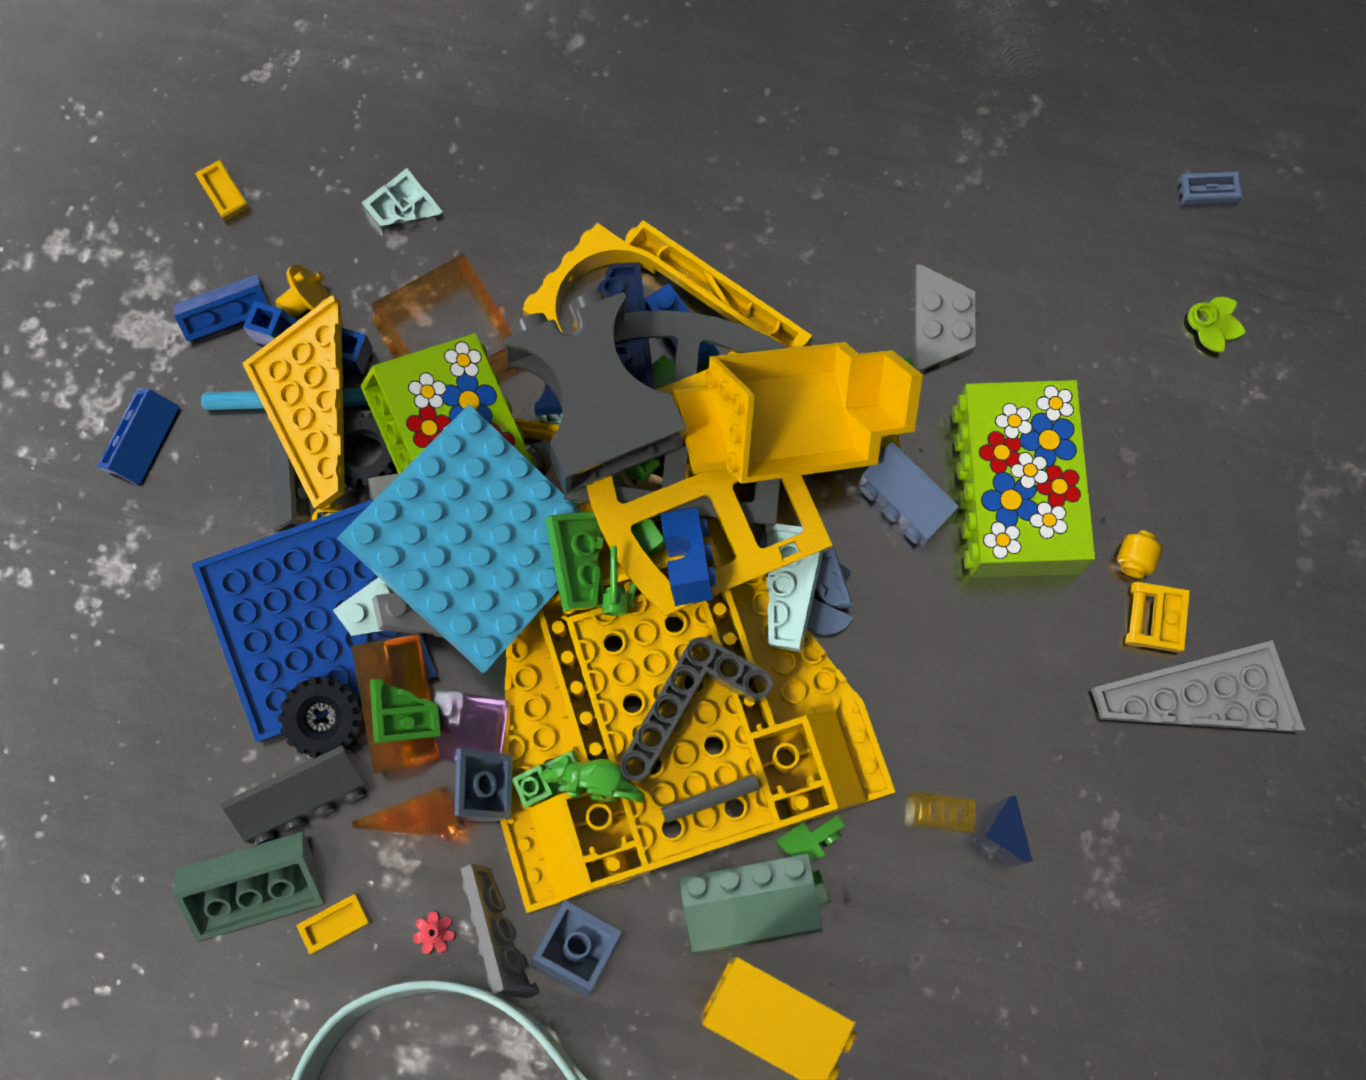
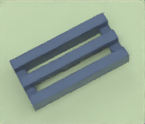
M1239 172L1181 174L1179 177V184L1182 185L1180 193L1183 194L1181 199L1182 205L1240 202L1243 198ZM1233 182V184L1226 185L1207 184L1189 186V183Z

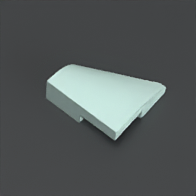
M408 168L362 202L364 208L380 227L437 216L443 212Z

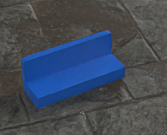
M258 274L176 303L174 305V317L188 342L245 321L254 301L267 305L269 303L261 287Z
M137 388L96 468L106 473L117 474L134 484H140L179 406L149 388Z

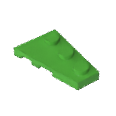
M594 512L556 514L546 517L545 520L563 612L596 607L600 579L598 559L599 550L603 548V537H601V530Z

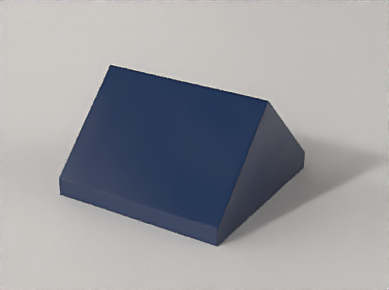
M1016 795L1010 796L996 804L974 841L1010 865L1017 866L1032 862L1033 860Z

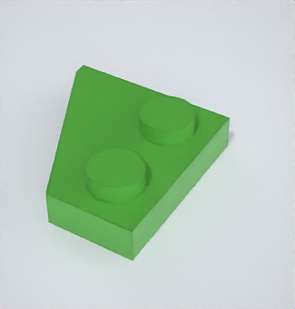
M370 680L374 743L440 736L437 703L425 698H419L404 689L393 687L384 683L383 680Z

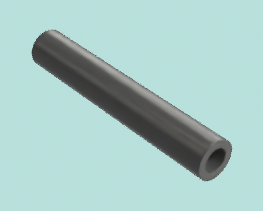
M753 774L661 807L666 823L753 793L760 790Z

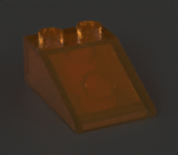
M446 786L351 822L353 828L365 833L442 840V843L460 837L459 831L467 829L465 821L454 815L455 792Z

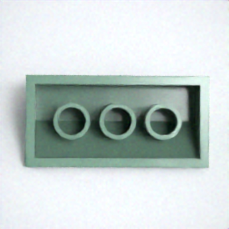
M303 831L176 869L173 896L197 942L324 904L314 857Z
M808 854L679 878L693 955L823 931Z

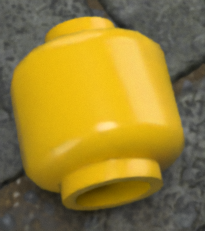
M1139 531L1138 533H1131L1125 536L1116 560L1121 566L1120 569L1123 573L1142 579L1144 576L1155 572L1163 548L1156 541V536L1150 532Z

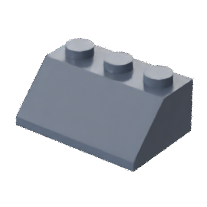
M891 442L879 455L878 465H871L864 472L859 483L862 486L861 491L871 501L876 500L883 507L882 511L886 517L892 522L897 521L905 529V535L913 543L917 544L919 542L923 547L950 523L959 508L894 442Z

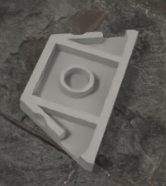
M917 264L915 268V369L923 373L925 369L936 364L942 365L951 361L955 356H962L974 351L976 347L975 291L921 264Z

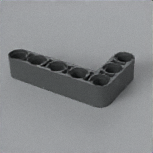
M696 637L692 639L686 646L620 763L623 776L632 784H641L648 779L706 677L750 702L761 703L770 696L773 686L770 674L707 638ZM699 647L705 648L710 656L705 661H696L691 655L693 650ZM725 663H731L737 667L738 673L733 677H725L721 674L720 667ZM681 675H687L693 679L694 684L691 688L683 690L676 686V679ZM753 679H761L766 684V690L762 693H754L748 687V683ZM665 703H672L677 707L678 711L674 717L665 718L659 713L660 707ZM649 731L658 732L662 737L661 742L655 747H649L643 742L644 735ZM636 759L641 760L645 764L643 773L638 776L630 775L626 770L628 763Z

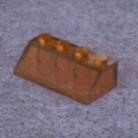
M420 634L351 646L373 774L440 759L438 737L374 743L370 693L371 679L383 680L386 684L398 689H404L419 698L431 701Z

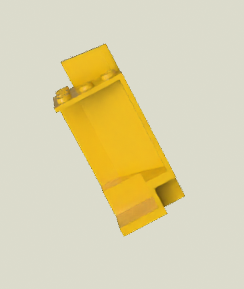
M846 342L710 356L709 368L705 373L707 386L673 390L676 406L687 428L684 439L693 474L728 469L743 484L878 465L880 449L886 448L891 442L896 444L897 434L915 432L923 374L893 350L859 354Z

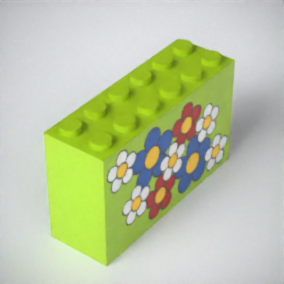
M476 333L373 365L361 384V389L398 474L468 405L473 407L537 468L533 455L528 454L525 447L523 431L518 425L516 426L511 415V404L506 397H503L499 388V377L488 363L486 347L481 341L479 342Z
M1077 380L966 384L962 393L957 396L956 405L952 406L953 423L958 424V433L954 437V446L956 452L960 451L961 462L957 463V479L962 480L963 491L959 493V506L961 510L965 509V521H962L961 533L962 538L967 539L968 550L964 551L965 569L970 570V578L1081 574L1095 560Z

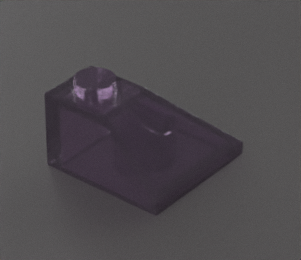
M459 692L434 693L433 702L438 704L440 736L435 737L441 760L456 761L457 749L459 748L502 753L508 700Z

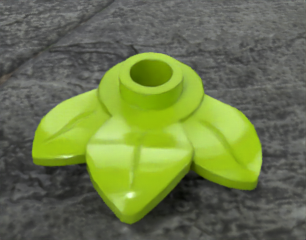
M1215 297L1209 303H1197L1189 310L1187 315L1188 322L1193 329L1198 331L1200 342L1208 349L1222 353L1225 349V341L1235 340L1246 333L1242 324L1231 315L1236 308L1237 301L1228 297ZM1198 315L1204 316L1206 318V322L1200 320L1198 318Z

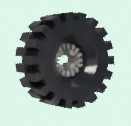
M320 676L298 683L295 688L289 690L285 701H282L280 705L282 712L278 715V722L282 723L280 732L282 736L285 735L288 741L286 743L290 747L294 746L297 749V753L301 755L307 754L310 758L321 756L339 746L349 747L354 739L358 737L359 729L363 725L364 720L362 718V712H364L363 705H360L358 701L360 699L358 694L351 690L352 687L349 684H344L340 679L334 677ZM316 709L320 711L327 709L330 712L327 716L330 720L328 724L325 722L317 724L315 722L317 718Z

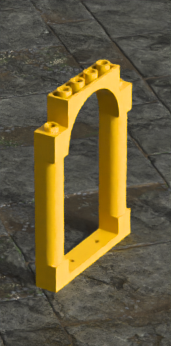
M644 220L627 233L625 241L599 223H596L591 230H587L582 235L580 243L574 250L568 251L564 255L560 266L545 277L539 290L528 296L522 308L525 317L535 313H544L548 321H556L559 330L562 332L560 328L561 306L567 292L578 279L586 273L605 265L640 262V267L654 274L656 271L660 272L731 322L744 325L767 335L788 348L812 346V335ZM688 455L686 472L694 476L696 474H693Z

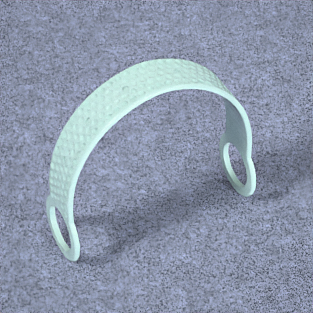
M433 980L412 981L387 986L370 992L342 1007L330 1017L313 1038L292 1077V1080H317L328 1055L341 1036L356 1020L369 1011L392 1000L418 993L456 992L481 999L513 1017L540 1042L562 1070L567 1080H589L551 1033L519 1006L483 989L459 983Z

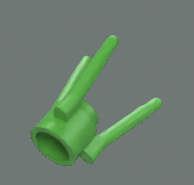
M612 545L610 587L606 588V593L600 568L599 607H602V614L623 616L628 615V608H634V596L637 587L631 581L628 594H625V588L618 587L617 546ZM642 546L641 548H642V549L644 550V552L646 553V552H647V547H646V546Z

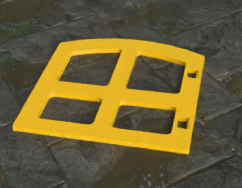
M706 370L656 390L671 393L676 404L673 390L707 386L705 379ZM728 469L698 473L625 504L617 500L612 476L586 486L596 521L610 550L612 545L617 546L618 563L625 574L643 596L664 616L696 603L675 606L670 581L650 560L631 532V527L637 523L701 497H708L713 504L735 554L733 562L715 569L717 586H711L713 596L833 546L801 475L781 478L803 527V531L798 535L766 548H760L756 543L733 491V485L739 481ZM794 542L799 552L782 558L779 548Z

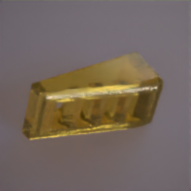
M913 792L907 795L906 826L974 832L975 800L923 792ZM932 803L936 804L935 820L931 819ZM945 805H949L948 822L945 821ZM958 806H962L961 824L957 823Z

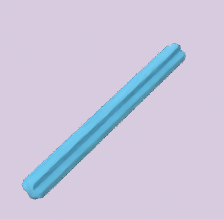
M343 388V406L368 405L361 388ZM256 391L205 392L201 397V404L205 410L264 408Z

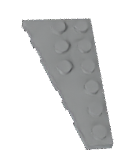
M1273 640L1091 689L1102 720L1287 732L1306 731Z

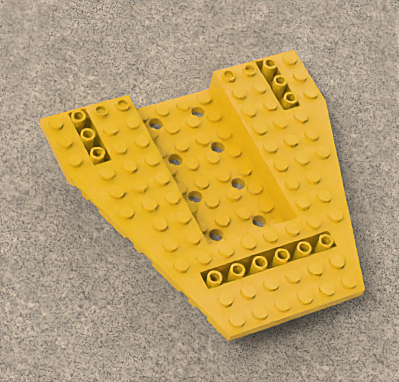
M686 472L685 479L691 477L688 472ZM584 502L580 506L583 508L586 502ZM700 517V519L706 518L710 537L704 538V543L710 542L713 554V561L708 562V567L714 566L716 569L733 562L735 554L720 520ZM661 521L653 522L663 536ZM604 538L603 548L599 550L598 561L606 593V588L610 587L611 550ZM664 543L662 551L649 558L669 580L667 561L683 558L684 555L668 557ZM618 563V587L625 588V594H628L631 580ZM766 574L713 596V600L698 602L667 616H664L648 601L638 588L634 596V608H628V615L611 616L602 614V607H599V594L596 607L563 612L558 589L506 648L502 753L513 755L512 778L537 765L546 764L571 750L576 751L582 763L597 759H607L620 767L625 752L686 646L696 637L707 638L762 668L770 674L773 682L770 696L761 703H753L706 677L703 681V688L696 693L659 758L662 764L660 771L650 775L641 784H632L645 793L643 803L618 797L616 802L592 800L591 794H587L585 791H582L580 798L568 796V792L564 791L531 807L524 808L512 781L511 819L501 820L500 823L526 913H531L562 903L564 900L568 901L650 874L652 870L771 831L775 833L797 826L802 822L806 823L895 793L864 701L857 692H854L841 671L834 666L808 629L806 630L802 652L772 648L769 645V590L767 589ZM679 617L684 623L683 628L676 633L668 631L665 623L669 618ZM610 636H618L622 639L623 645L620 650L610 652L604 646L606 639ZM702 647L694 649L691 654L696 661H705L710 656L708 650ZM725 663L720 667V672L725 677H733L738 673V669L734 664ZM679 676L675 682L676 686L686 690L684 684L690 676ZM753 679L748 683V687L754 693H762L766 690V684L761 679ZM637 696L642 701L640 710L634 713L626 711L623 703L627 697ZM665 703L659 709L660 715L665 718L674 717L678 711L677 707L672 703ZM649 731L644 735L643 742L649 747H655L661 742L662 737L658 732ZM710 737H717L722 741L723 750L719 754H709L705 750L704 744ZM638 759L630 761L626 767L627 772L632 776L642 774L644 771L643 762ZM753 774L755 775L760 790L736 798L742 802L744 811L739 817L727 815L725 812V804L727 802L677 819L682 828L681 833L677 837L669 838L663 834L662 827L665 823V818L661 807Z

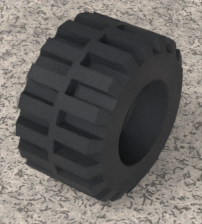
M356 413L355 419H351L350 416L343 418L346 422L343 424L345 489L349 488L352 493L358 494L361 491L363 496H369L368 478L398 474L373 414L369 413L368 417H365L363 413ZM371 442L382 445L381 454L373 464L365 467L351 465L352 455L359 446Z

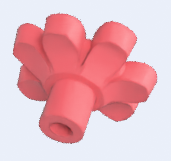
M437 911L429 912L427 921L419 918L415 926L420 932L413 935L414 943H423L422 952L426 955H430L433 948H436L440 954L445 953L448 950L445 941H454L456 937L455 931L448 930V927L453 923L452 919L449 916H445L440 920ZM432 930L435 931L433 936L430 934Z

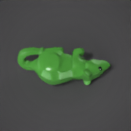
M565 755L562 760L551 764L539 774V777L548 783H567L568 785L564 786V791L568 792L567 795L570 797L580 798L582 791H585L587 794H591L592 800L616 802L618 797L643 803L645 799V793L629 783L623 776L621 768L607 759H597L582 763L574 762L570 756Z

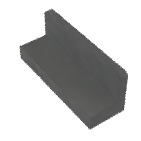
M278 437L268 443L272 528L279 530L289 524L302 525L310 522L312 514L317 509L313 507Z

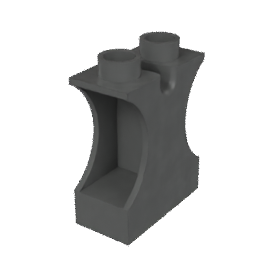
M595 290L573 300L569 305L573 315L572 334L561 332L556 321H548L544 313H535L515 322L510 328L512 335L504 338L508 365L524 369L542 379L552 389L560 403L562 419L556 434L550 441V459L565 494L674 451L683 445L687 428L671 393L654 390L639 382L627 371L618 357L614 339L619 327L624 322L626 295L624 292L606 298L604 291Z

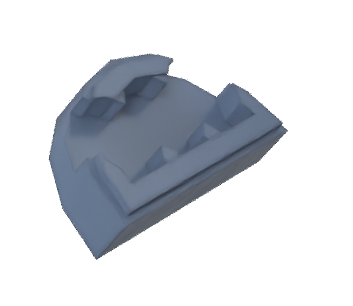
M834 547L823 553L815 591L819 598L830 606L840 609L852 608L853 603Z
M813 598L807 629L812 634L823 637L837 634L845 630L854 617Z

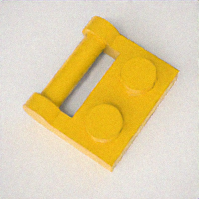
M1141 582L1131 583L1130 593L1133 594L1130 632L1126 634L1125 644L1133 647H1148L1177 653L1183 652L1190 590ZM1146 596L1154 597L1150 636L1142 634Z

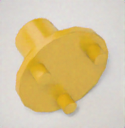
M298 264L291 265L286 273L291 288L278 297L275 303L277 308L284 310L295 319L307 309L312 311L330 297L327 289L321 282L325 279L324 275L321 272L314 275L310 270Z

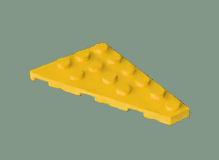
M333 295L242 363L313 507L320 511L345 493L341 302Z

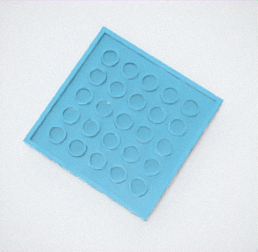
M468 405L337 539L477 669L484 673L558 591L545 518L556 514L583 512L570 500H564V494L473 407Z

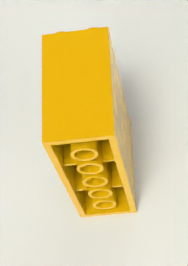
M738 957L730 958L701 1015L703 1026L799 1080H835L840 1070V1066L836 1064L842 1050L848 1053L857 1035V1032L852 1030L855 1022Z

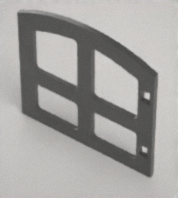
M666 310L625 313L624 322L619 327L614 339V344L649 338L676 339L677 351L673 383L696 374L699 345L702 342L720 346L736 353L788 348L767 335L725 319L692 312ZM683 441L681 448L665 454L661 489L685 479L688 456L685 441ZM780 478L757 481L755 483L753 502L738 501L748 523L776 525ZM586 486L568 494L564 492V500L590 503ZM614 486L617 500L622 504L655 492L652 490ZM701 497L667 511L672 512L698 507L700 517L719 519L708 497Z

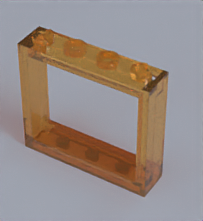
M464 253L370 304L375 313L370 317L379 332L385 330L389 337L384 341L393 356L399 354L400 357L410 354L387 315L461 276L504 346L503 349L487 357L491 369L495 370L498 374L510 367L506 361L504 338L512 335L511 330Z

